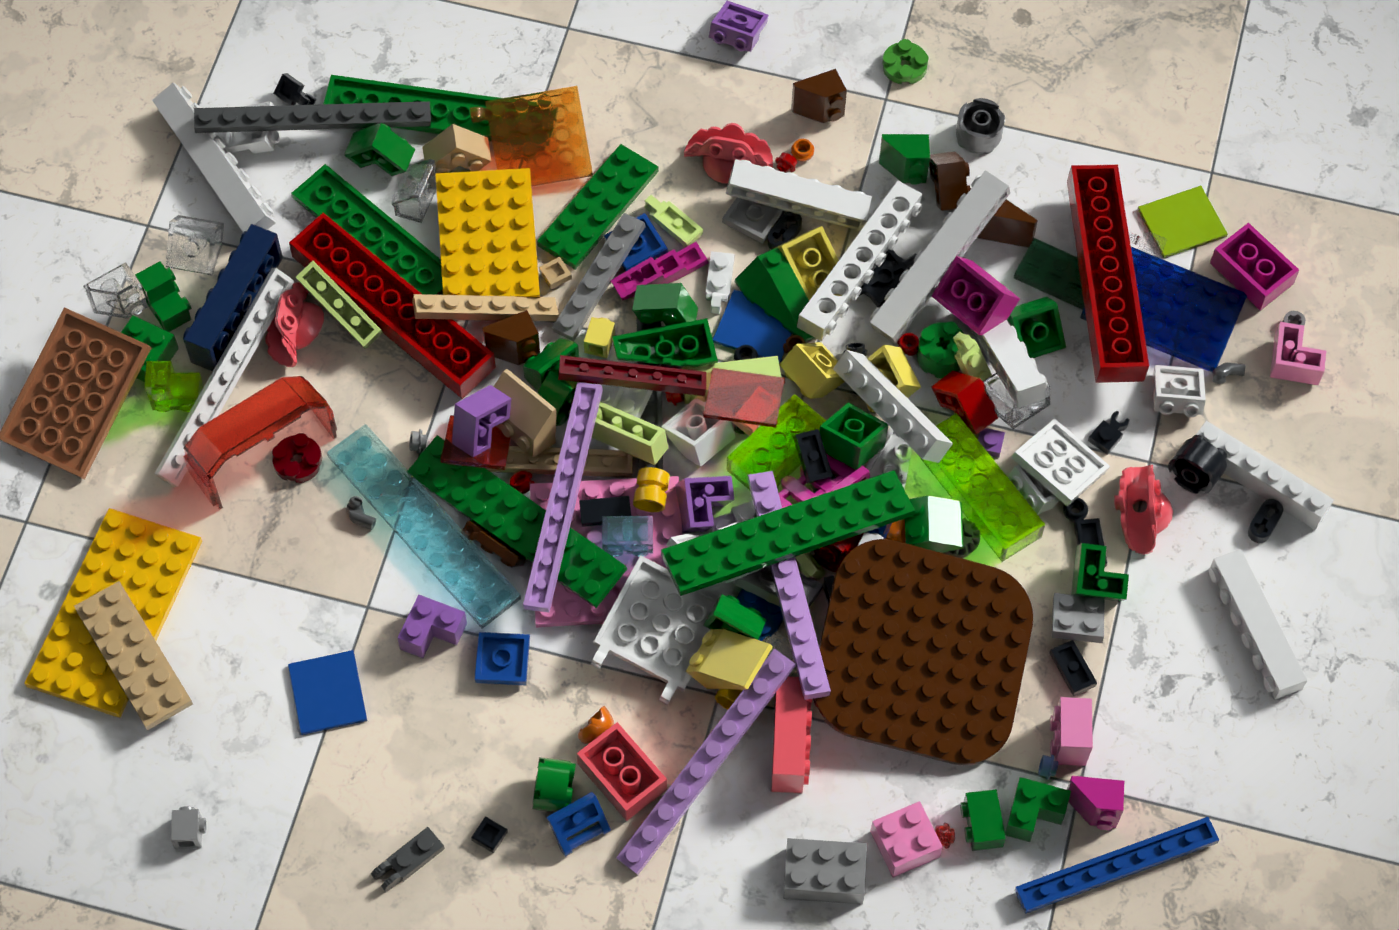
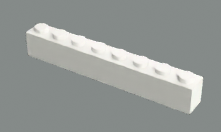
M175 83L170 84L152 100L242 232L247 231L251 224L268 230L276 223L271 216L273 214L272 209L265 202H261L259 199L261 197L260 192L253 185H249L247 181L250 178L241 168L238 169L236 166L238 163L237 159L230 152H226L224 148L227 145L218 135L215 136L214 133H195L194 108L200 107L195 102L192 103L190 100L192 95L184 86L180 88Z
M985 170L982 175L979 174L975 177L968 194L964 193L957 202L958 207L953 213L947 214L943 220L942 228L939 232L935 231L929 238V245L926 249L918 252L910 270L906 269L899 278L900 283L895 289L892 288L887 293L882 307H877L871 314L870 324L872 328L894 344L898 342V339L905 333L930 300L955 257H962L1009 196V185Z

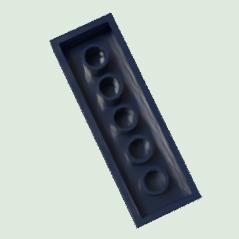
M251 224L248 230L242 233L240 244L236 250L231 252L226 268L219 272L216 285L208 291L206 302L202 308L200 307L197 310L191 327H188L184 332L183 340L192 364L213 371L270 270L278 268L283 259L277 233Z

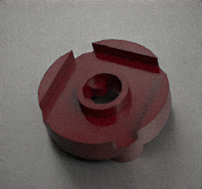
M304 433L284 438L272 450L274 469L283 480L303 483L314 478L320 470L322 461L321 449L312 438H309ZM295 455H302V462L300 463L297 461L291 462Z

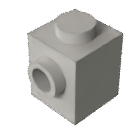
M184 806L180 807L179 810H172L171 842L174 848H202V834L206 833V818H202L199 809Z

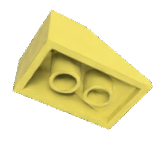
M823 226L814 228L778 246L791 265L810 301L839 261Z
M710 629L702 638V644L698 651L690 658V665L685 672L706 689L748 690L773 646L725 629Z

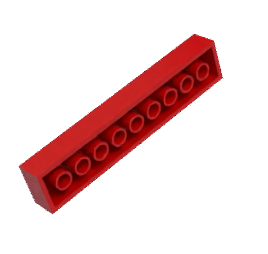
M1118 164L1071 165L1067 187L1095 382H1144L1149 369V361Z
M325 213L318 216L289 242L292 257L297 262L306 267L314 261L382 330L383 334L461 399L496 368L494 353L453 319H415L412 299L414 294L421 293Z

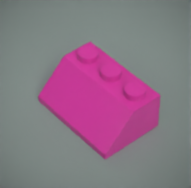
M959 256L955 257L931 296L981 336L1007 320L1020 300L1018 296L975 262Z

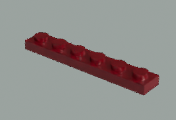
M560 355L558 380L705 396L706 372Z

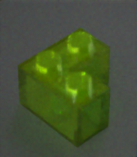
M146 361L144 388L152 410L158 412H168L170 410L190 412L203 389L200 372L175 373L171 361Z

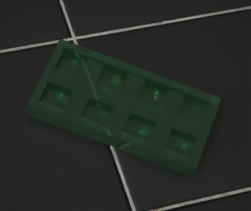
M1034 238L1014 274V279L1085 311L1078 257Z

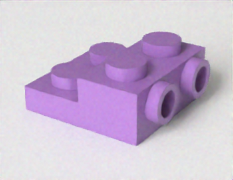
M727 0L711 22L708 38L713 39L717 44L726 43L734 46L738 51L751 52L759 40L761 31L768 22L769 15Z

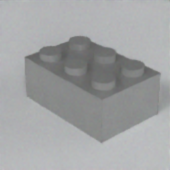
M787 838L783 899L863 904L867 843Z

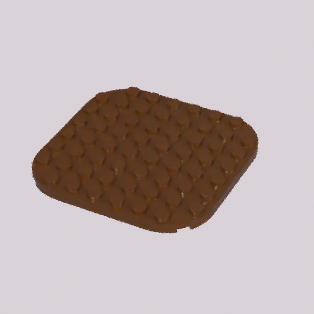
M889 539L871 540L857 546L842 560L835 574L819 645L831 692L830 696L814 698L815 706L824 717V721L835 731L845 736L955 765H973L983 762L996 754L1004 746L1013 727L1033 627V609L1029 596L1013 576L992 566Z

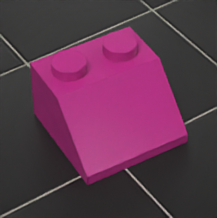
M1071 776L1067 790L1071 791L1069 803L1090 826H1097L1100 830H1111L1117 827L1124 810L1125 781Z

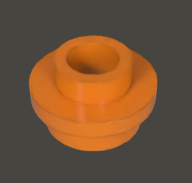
M798 139L791 147V154L798 161H808L814 155V146L807 139Z

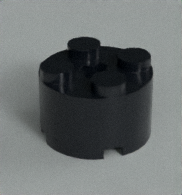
M1194 435L1183 443L1169 462L1168 469L1170 473L1171 471L1174 472L1176 475L1174 480L1185 490L1198 494L1199 491H1205L1204 494H1207L1212 490L1227 468L1225 460L1227 453L1223 449L1216 448L1211 443L1205 441L1202 436Z

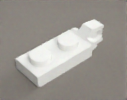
M711 251L705 296L706 300H711V313L720 314L722 301L727 302L730 297L735 254Z

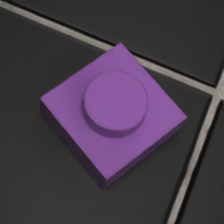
M989 428L983 429L979 434L975 452L999 458L1005 432Z

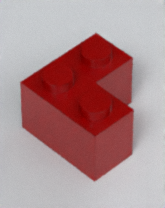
M951 371L931 386L940 406L955 412L964 431L977 435L998 419L995 412V404L988 398L985 391L986 386L978 377Z

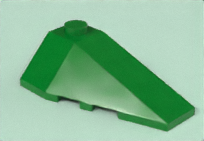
M778 247L757 256L735 278L736 285L748 301L752 304L755 302L764 309L765 314L769 317L772 315L779 320L782 326L790 333L802 337L805 343L814 339L815 337L797 328L799 314L805 308L809 299L789 262Z
M707 318L612 336L617 360L685 367H698L718 363Z

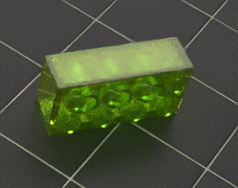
M794 394L727 457L726 470L749 490L748 475L773 471L776 486L778 487L781 484L782 478L791 475L801 465L793 436L820 429V426L827 420Z

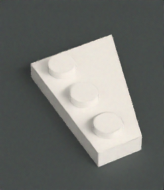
M890 427L887 432L885 447L872 457L865 467L870 471V478L895 470L905 490L912 448Z

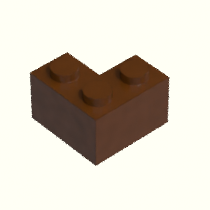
M955 151L930 155L929 176L935 184L936 206L941 211L956 209L960 197L964 193L968 194L971 190L970 185H967L966 178L970 176L968 162L965 163L963 157Z

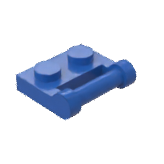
M593 792L546 817L558 842V846L565 857L571 854L573 849L601 833L605 835L611 831L599 801ZM597 822L596 825L592 826L591 828L585 830L584 832L576 835L575 837L567 841L566 838L574 835L575 833L581 831L589 825Z

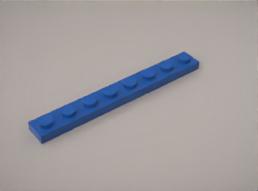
M1205 817L1015 887V892L1026 914L1212 846L1219 842V838L1209 817Z

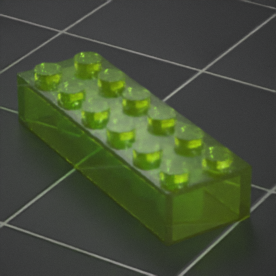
M956 413L936 425L953 444L939 463L924 460L921 457L920 459L953 500L962 503V512L971 523L975 522L976 528L980 530V535L1001 562L1040 539L1043 535L1045 523Z

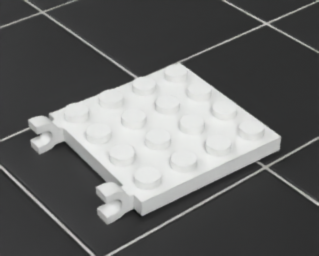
M640 555L593 642L599 649L592 659L591 665L600 670L607 654L611 653L664 681L667 685L659 701L668 706L676 688L684 692L692 677L685 671L690 665V658L700 648L702 638L710 631L703 624L719 596L704 588L680 596L668 569Z

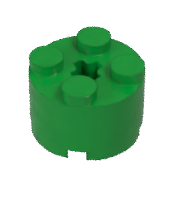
M938 322L922 330L917 351V362L925 373L933 374L936 378L942 379L951 371H960L955 358L958 347L953 337L959 332L963 334L964 332L955 322Z
M539 757L533 796V810L557 812L571 804L572 783L576 763Z

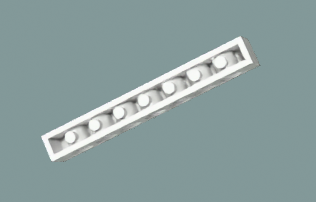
M900 181L895 183L799 314L797 328L820 341L827 334L831 335L837 325V319L839 317L843 318L849 309L848 304L851 300L856 301L862 291L861 286L864 283L868 284L874 274V268L882 265L886 258L885 253L888 249L892 250L895 247L900 232L904 234L910 225L909 220L911 217H916L922 208V204H920L922 193Z

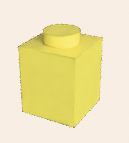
M591 317L584 339V353L608 359L613 343L612 336H615V322H611L607 318Z

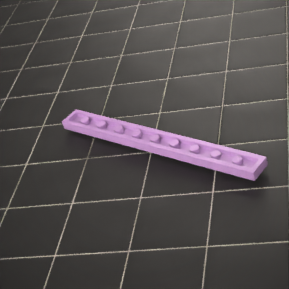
M577 382L523 607L526 610L550 612L603 392L602 385Z
M773 471L748 475V484L757 517L781 509L782 505ZM793 557L770 565L804 700L830 696L831 690L796 558Z
M774 648L762 664L748 690H743L616 857L620 862L639 875L796 667L793 661Z

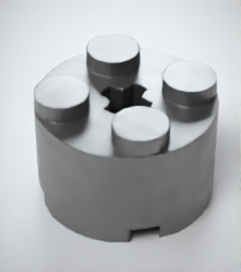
M977 98L973 102L965 103L961 107L956 127V137L960 147L972 152L988 154L998 146L1002 139L1005 115L1001 112L997 103L989 99Z

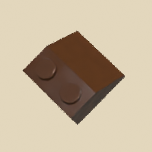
M833 69L793 83L792 112L821 123L837 121L845 115L847 89L837 70Z
M527 310L482 327L484 346L494 353L495 358L521 365L530 357H536L540 354L539 333Z

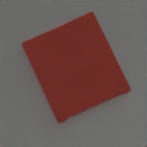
M713 368L703 418L776 428L785 378Z
M450 415L441 463L505 470L511 437H506L498 427H493L491 448L472 457L452 444L454 415Z

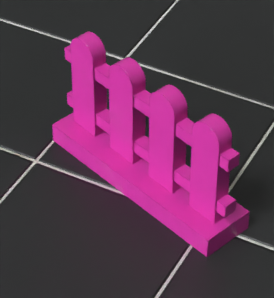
M826 454L831 472L836 478L834 480L828 478L810 483L818 490L816 493H813L804 486L807 482L801 465V477L799 479H795L793 476H785L781 480L783 490L778 494L782 508L792 505L786 500L788 496H791L797 502H802L869 479L870 471L864 466L855 470Z

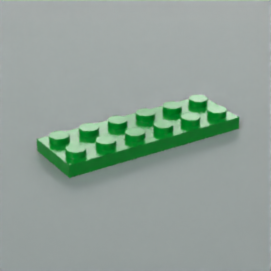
M620 144L537 240V246L556 258L560 257L565 264L576 270L659 172V166Z

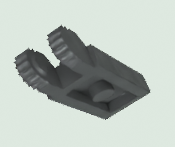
M426 827L388 857L387 861L382 862L376 867L371 875L374 879H378L390 869L396 872L382 883L381 887L386 892L399 882H404L442 852L445 847L431 829Z

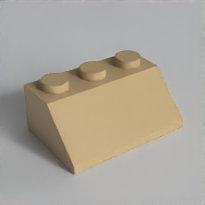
M508 369L504 370L493 387L511 398L510 418L496 425V427L506 437H510L517 443L521 450L535 457L556 443V408Z

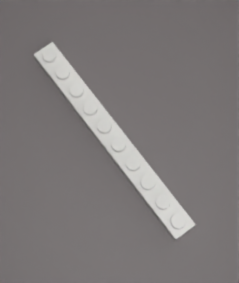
M278 268L270 270L154 473L173 487L179 486L274 319L280 295L290 290L295 282Z

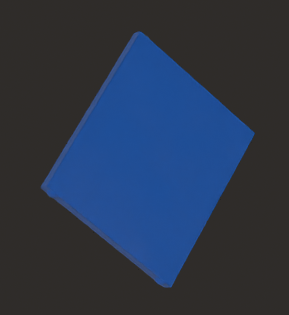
M734 289L717 331L713 336V343L734 350L742 345H750L757 351L758 358L778 356L780 365L785 353L783 344L786 343L787 338L792 336V333L786 330L772 315L769 317L765 314L764 309L755 302L752 304L748 301L741 291Z
M354 650L288 664L301 735L367 721Z

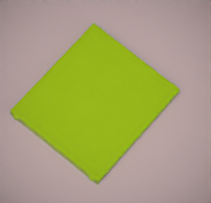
M1201 185L1138 206V212L1163 258L1227 237L1228 235Z

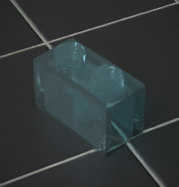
M602 516V549L613 557L621 556L622 554H633L635 556L653 554V516Z

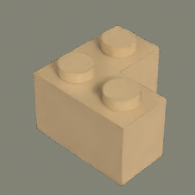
M455 124L449 126L423 146L425 168L432 173H449L458 166L471 171H479L492 161L488 138Z

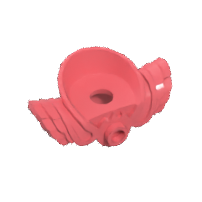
M736 123L726 124L723 129L716 126L710 127L708 130L699 129L688 141V145H686L684 150V157L703 156V168L707 175L721 183L729 182L735 159L748 160L755 165L773 168V156L767 142L759 139L753 133L745 134L743 128Z
M300 282L294 283L292 289L280 295L276 315L267 329L269 333L265 336L268 354L273 360L286 367L296 366V350L308 346L318 336L324 323L322 308L314 303L303 302L309 292Z
M1153 465L1125 468L1122 470L1119 495L1114 496L1115 509L1121 512V527L1129 549L1138 554H1149L1153 552L1156 545V534L1167 528L1170 524L1173 508L1171 502L1161 492L1160 480H1155ZM1137 501H1145L1147 503V509L1144 512L1138 513L1133 510V506Z

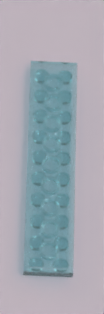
M366 424L327 452L328 458L481 629L521 600V594Z

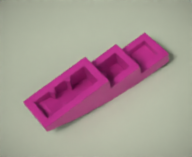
M694 242L678 252L673 249L656 260L650 257L611 280V283L623 301L635 297L637 285L669 284L709 264L698 243Z

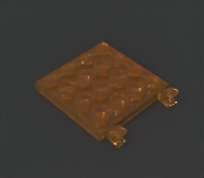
M577 86L485 101L486 108H470L473 123L489 120L497 170L530 168L531 187L593 176Z

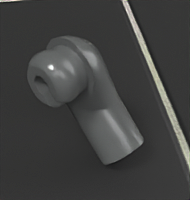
M1221 364L1212 372L1214 374L1213 382L1224 384L1228 375L1244 376L1245 364Z
M351 497L347 504L350 520L355 524L372 530L377 519L364 513L361 498Z

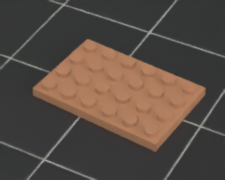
M64 307L0 431V440L85 480L151 347Z

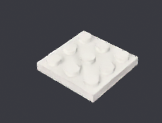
M1053 419L1023 444L1011 457L1066 506L1070 505L1103 476L1110 467L1056 419Z

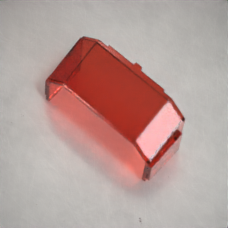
M281 377L199 427L184 446L185 455L183 458L188 472L213 507L216 505L219 510L223 508L213 477L225 461L235 455L238 457L265 439L267 442L274 439L275 433L300 419L301 415L308 410L313 411L333 439L337 438V427L332 409L322 395L304 377Z

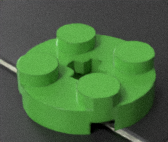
M902 39L899 43L889 46L884 52L882 61L884 74L895 83L909 82V84H914L925 76L929 57L919 45L912 43L908 39ZM907 60L909 61L910 65L908 66L907 64H904L902 66L901 61Z

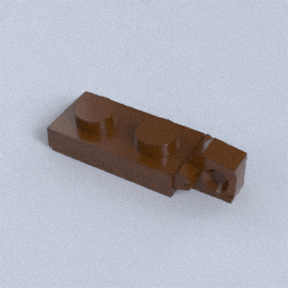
M468 520L461 531V534L468 541H478L481 543L480 547L490 554H497L501 557L500 561L508 567L524 566L527 559L472 520Z

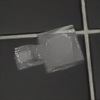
M1146 230L1143 237L1128 231L1130 243L1139 246L1136 253L1156 261L1160 260L1168 240L1167 238Z

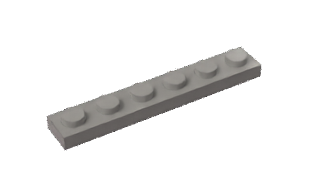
M623 213L552 327L553 332L572 341L576 339L611 283V280L646 227L643 221Z

